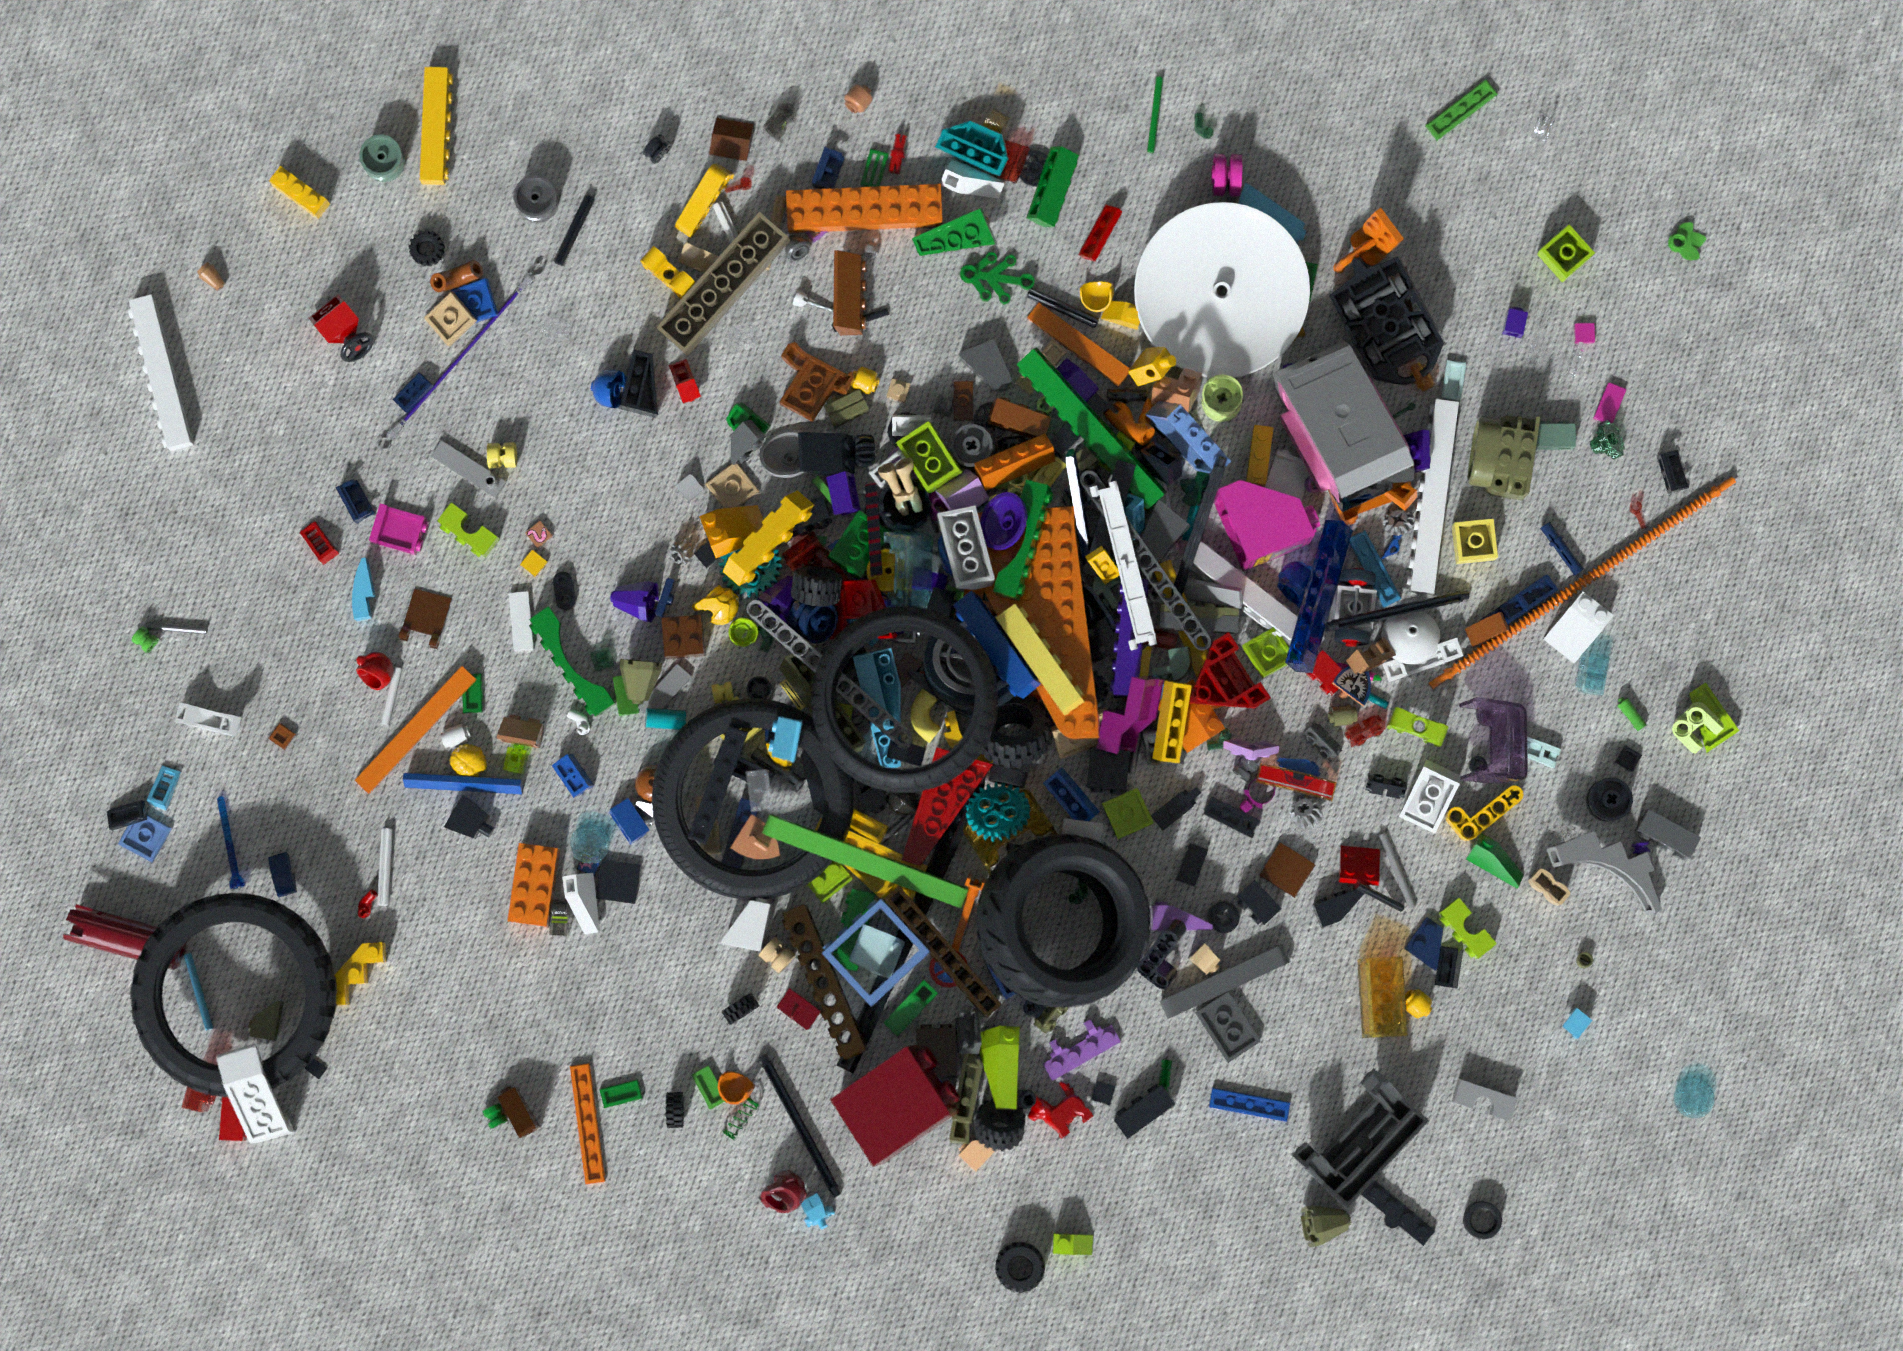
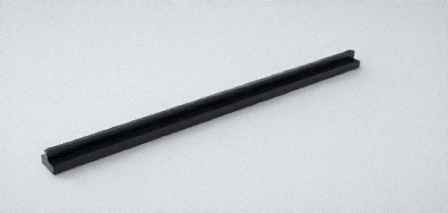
M980 783L974 792L980 794L979 788L984 789L985 786ZM969 799L940 838L928 864L927 873L944 878L968 825L966 806L970 805ZM916 892L913 902L926 916L934 898ZM900 928L895 937L905 943L892 975L904 965L913 946L912 941ZM877 975L869 995L889 978ZM893 987L872 1007L865 1001L857 1019V1024L866 1045ZM863 1053L848 1060L843 1059L842 1056L836 1066L854 1073Z

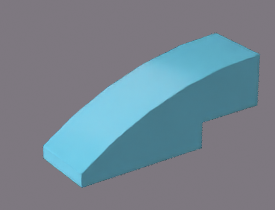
M361 558L353 584L352 609L354 620L356 621L372 618L368 599L376 598L367 558Z

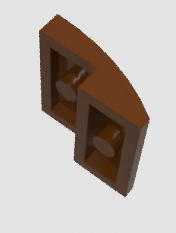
M1280 842L1259 876L1295 898L1316 865Z

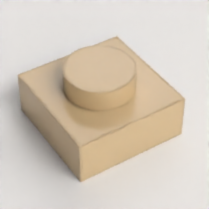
M892 378L886 398L905 403L911 384Z

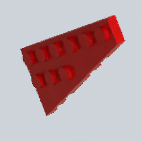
M936 747L932 762L938 760L949 751ZM976 759L964 772L954 779L922 792L902 861L918 866L922 865L993 764Z

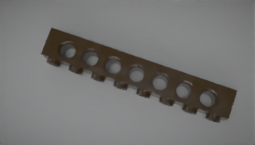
M895 884L881 897L894 914L930 951L929 954L984 1017L988 1018L1002 1005L899 885Z
M802 904L782 913L785 918L782 920L786 930H790L792 935L790 937L791 944L794 948L798 949L800 954L797 956L799 963L806 968L807 973H805V977L808 983L814 987L813 996L816 1002H820L822 1006L820 1010L824 1021L827 1020L830 1025L828 1032L831 1038H835L838 1044L835 1048L839 1057L843 1056V1059L848 1060L868 1051L835 969L822 954L825 951L823 949L824 943L808 906ZM804 923V932L798 934L797 926ZM811 941L813 947L810 951L806 952L804 945L806 942ZM819 959L820 967L813 970L812 962ZM823 977H826L828 984L826 987L821 988L819 982ZM834 995L836 1001L834 1005L829 1006L827 999L829 996ZM841 1013L843 1021L840 1024H836L835 1016ZM845 1032H850L851 1039L848 1042L842 1040Z

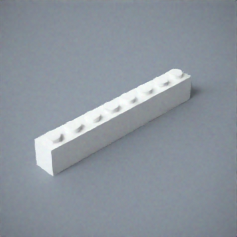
M147 295L129 300L130 307H128V313L130 318L134 319L133 332L139 338L140 343L137 344L140 355H143L145 361L142 362L143 370L145 373H148L149 377L147 386L149 391L153 392L154 399H152V405L154 410L158 411L157 424L160 429L162 428L164 434L161 436L162 443L170 451L191 446L193 441L156 299L152 295Z
M1203 542L1199 544L1191 571L1206 582L1242 588L1243 605L1240 609L1266 630L1274 627L1276 631L1272 632L1274 636L1276 634L1280 637L1282 636L1288 647L1307 661L1325 639L1321 632L1311 628L1302 617L1292 613L1287 605L1279 603L1273 594L1265 592L1256 581L1246 577L1241 569L1232 566L1227 558L1214 552L1210 545Z

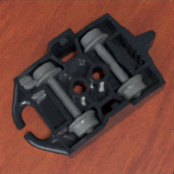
M1399 257L1367 268L1359 259L1354 258L1352 265L1355 276L1329 295L1345 324L1344 328L1353 345L1359 350L1374 380L1397 385L1416 382L1414 375L1402 377L1398 374V369L1420 356H1425L1427 364L1419 371L1421 376L1425 377L1435 367L1443 345L1446 342ZM1410 299L1412 304L1417 303L1421 311L1411 312L1406 302ZM1381 305L1387 307V312L1384 315H1379L1377 312ZM1390 322L1396 324V329L1393 332L1387 331V325ZM1363 326L1368 336L1362 343L1353 327Z

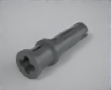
M759 747L750 756L775 773L782 783L791 786L796 793L799 792L807 780L805 777L802 778L793 772L792 768H786L773 762L770 756L759 749Z

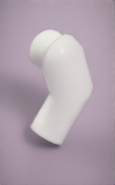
M571 708L567 717L576 721L578 734H587L590 730L588 717Z

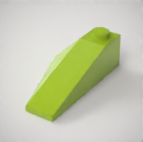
M997 1026L981 1032L982 1044L979 1055L982 1059L996 1109L1016 1110L1019 1026Z

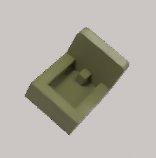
M1087 447L1076 453L1078 467L1082 473L1097 467L1096 463L1098 460Z

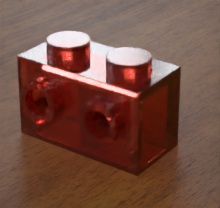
M187 1087L181 1108L200 1113L208 1112L210 1105L214 1104L216 1096L197 1092Z

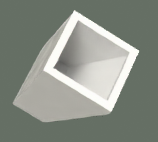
M757 898L755 901L750 900L723 937L721 943L761 952L764 947L772 905L768 904L769 901Z

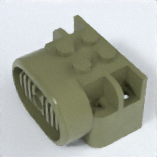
M1517 415V417L1503 416L1498 419L1480 416L1477 419L1473 433L1468 466V483L1473 486L1485 487L1487 493L1492 496L1521 501L1526 498L1530 493L1540 417L1536 416L1535 419H1528Z

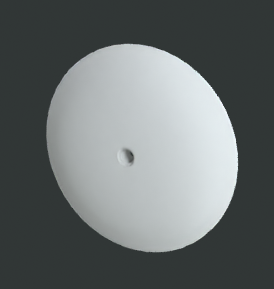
M1220 202L1190 208L1169 220L1157 231L1141 256L1135 277L1134 294L1136 310L1138 311V317L1146 336L1154 347L1167 348L1169 353L1176 358L1177 367L1200 372L1203 377L1208 378L1221 374L1234 378L1266 367L1288 349L1304 323L1309 305L1310 284L1304 257L1293 237L1281 224L1255 208L1237 203ZM1218 286H1225L1227 289L1225 296L1217 294L1216 289Z

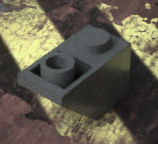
M752 420L743 421L731 434V463L733 465L744 464L750 459L751 456L749 454L753 450H758L763 445L762 441L766 436Z

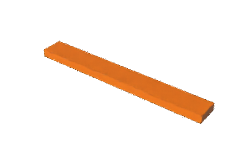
M461 666L363 770L355 781L370 794L477 679L466 668Z

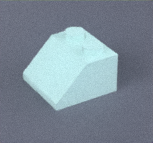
M863 924L849 961L875 974L890 978L905 942Z

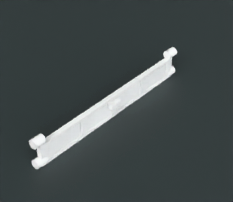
M1117 481L1109 482L1110 488L1098 490V486L1090 487L1092 497L1100 495L1135 639L1129 640L1128 643L1130 650L1138 649V643L1148 641L1150 646L1157 644Z

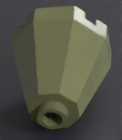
M620 659V670L627 699L632 700V704H643L644 701L649 700L662 670L661 662Z
M1315 1205L1301 1208V1213L1305 1212V1216L1301 1217L1303 1235L1306 1241L1310 1240L1311 1243L1308 1244L1310 1248L1325 1244L1349 1230L1351 1225V1217L1345 1210Z

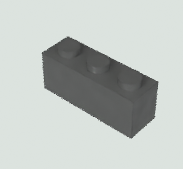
M1650 809L1645 810L1635 829L1639 833L1638 837L1645 841L1651 839L1656 842V847L1664 851L1666 849L1673 851V856L1680 860H1684V858L1690 859L1701 839L1700 836Z

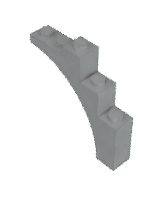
M1595 831L1581 834L1547 848L1553 867L1569 863H1584L1598 866L1619 877L1633 891L1646 915L1662 910L1661 901L1653 887V880L1648 874L1654 871L1653 861L1648 852L1627 858V851L1621 841L1601 848L1600 839Z

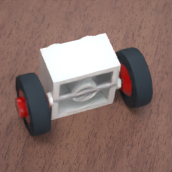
M1363 568L1342 570L1340 581L1353 587L1338 585L1333 590L1330 621L1375 611L1377 591L1362 589L1361 587L1375 585L1376 574ZM1373 622L1335 631L1334 640L1349 647L1368 645L1370 641L1369 632L1373 629Z

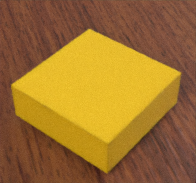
M531 550L520 565L536 577L548 562L534 550Z

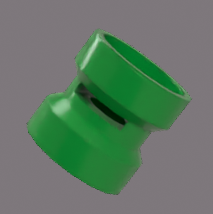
M500 1103L482 1111L484 1117L490 1119L488 1122L490 1129L508 1121L506 1115H501L502 1106Z

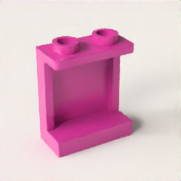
M380 503L369 541L377 545L417 555V551L420 552L422 550L423 540L421 538L423 533L427 532L429 522H427V517L423 515L419 516Z

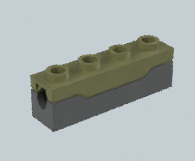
M1186 602L1207 633H1238L1239 609L1224 605L1223 608L1215 607V604L1209 603L1203 604V606H1195L1196 603ZM1160 604L1158 630L1184 631L1166 604ZM1175 605V613L1178 615L1183 614L1185 606ZM1189 619L1186 621L1185 627L1187 630L1193 631L1196 629L1197 624L1194 620Z

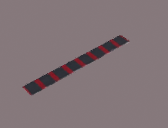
M877 483L865 485L871 577L882 575Z

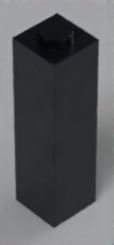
M1097 393L1087 401L1100 418L1110 409V405ZM1069 422L1050 440L1054 448L1055 457L1059 456L1061 459L1067 453V449H1071L1082 438L1080 435L1077 436L1073 433Z

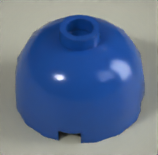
M606 369L601 371L592 381L591 391H593L595 400L601 406L616 409L619 407V395L621 387L624 385L625 374L620 372V370Z

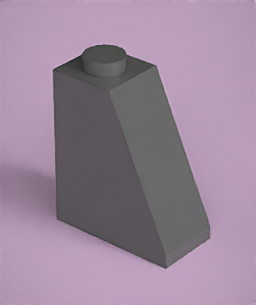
M995 339L959 353L960 360L994 392L997 390L1004 392L1010 389L1009 385H1012V379Z

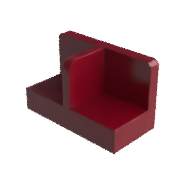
M791 988L787 990L785 996L777 1005L780 1011L806 1030H809L821 1014L819 1009Z

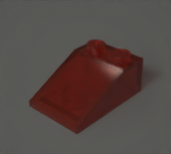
M814 531L782 553L787 565L793 572L800 567L819 566L836 571L843 577L842 580H849L841 567L827 558L830 552Z

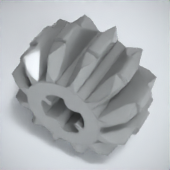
M1306 795L1304 799L1299 796V801H1293L1294 806L1289 807L1291 820L1294 821L1296 826H1301L1304 829L1308 825L1313 828V823H1319L1320 820L1318 818L1323 817L1322 805L1318 802L1317 798H1311L1309 795Z

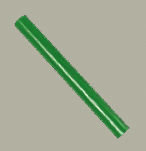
M1156 77L1147 146L1148 153L1155 152L1163 77Z

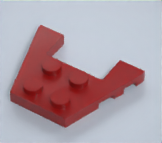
M875 579L842 580L840 601L835 604L837 606L838 623L830 640H833L847 626V619H858L873 611L886 608ZM888 633L879 636L878 639L896 638L897 633Z

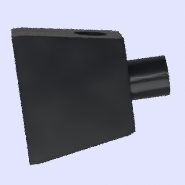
M465 795L461 796L444 825L446 829L476 839L479 833L489 838L495 829L486 823L490 815Z

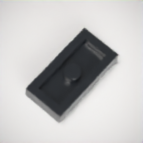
M1189 843L1176 880L1195 887L1208 850Z

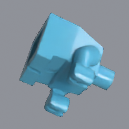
M818 1193L801 1203L807 1215L804 1220L807 1227L818 1224L820 1229H824L828 1226L825 1220L831 1214H835L832 1206L824 1205Z

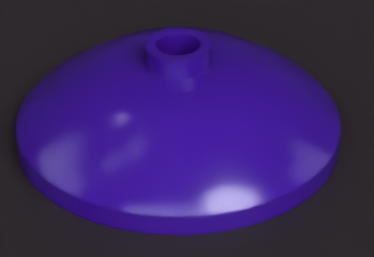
M1010 492L1000 493L989 501L980 519L985 544L995 550H1004L1018 541L1027 523L1026 505L1021 497Z

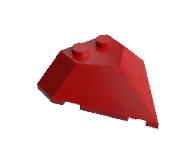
M1229 632L1212 642L1190 695V704L1256 708L1271 699L1263 684L1259 682L1255 685L1234 653L1239 647Z

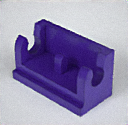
M844 471L826 477L835 515L842 514L844 516L858 512V510L861 511L853 473Z

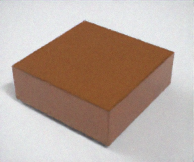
M279 723L268 739L285 750L296 734Z

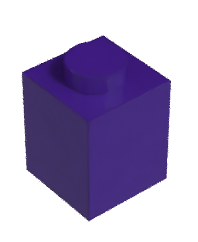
M1520 307L1509 308L1506 312L1502 334L1521 338L1524 334L1528 312H1524V309Z

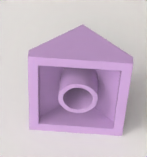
M965 469L963 473L935 490L949 511L976 506L977 509L989 501V497L979 478L968 469Z

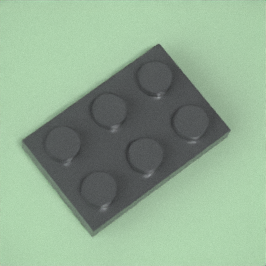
M1229 991L1195 1013L1227 1063L1261 1042Z

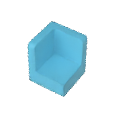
M1574 1008L1570 1012L1569 1018L1563 1024V1028L1571 1033L1574 1039H1578L1593 1020L1578 1008Z

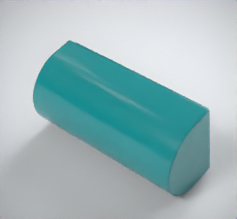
M646 708L645 728L680 730L686 724L685 710Z

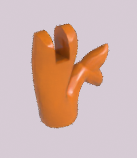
M1149 398L1146 399L1138 423L1135 422L1131 410L1120 401L1114 403L1113 405L1118 413L1115 414L1108 409L1104 413L1108 421L1140 445H1146L1155 433L1154 428L1149 422L1150 419L1145 415L1153 407Z

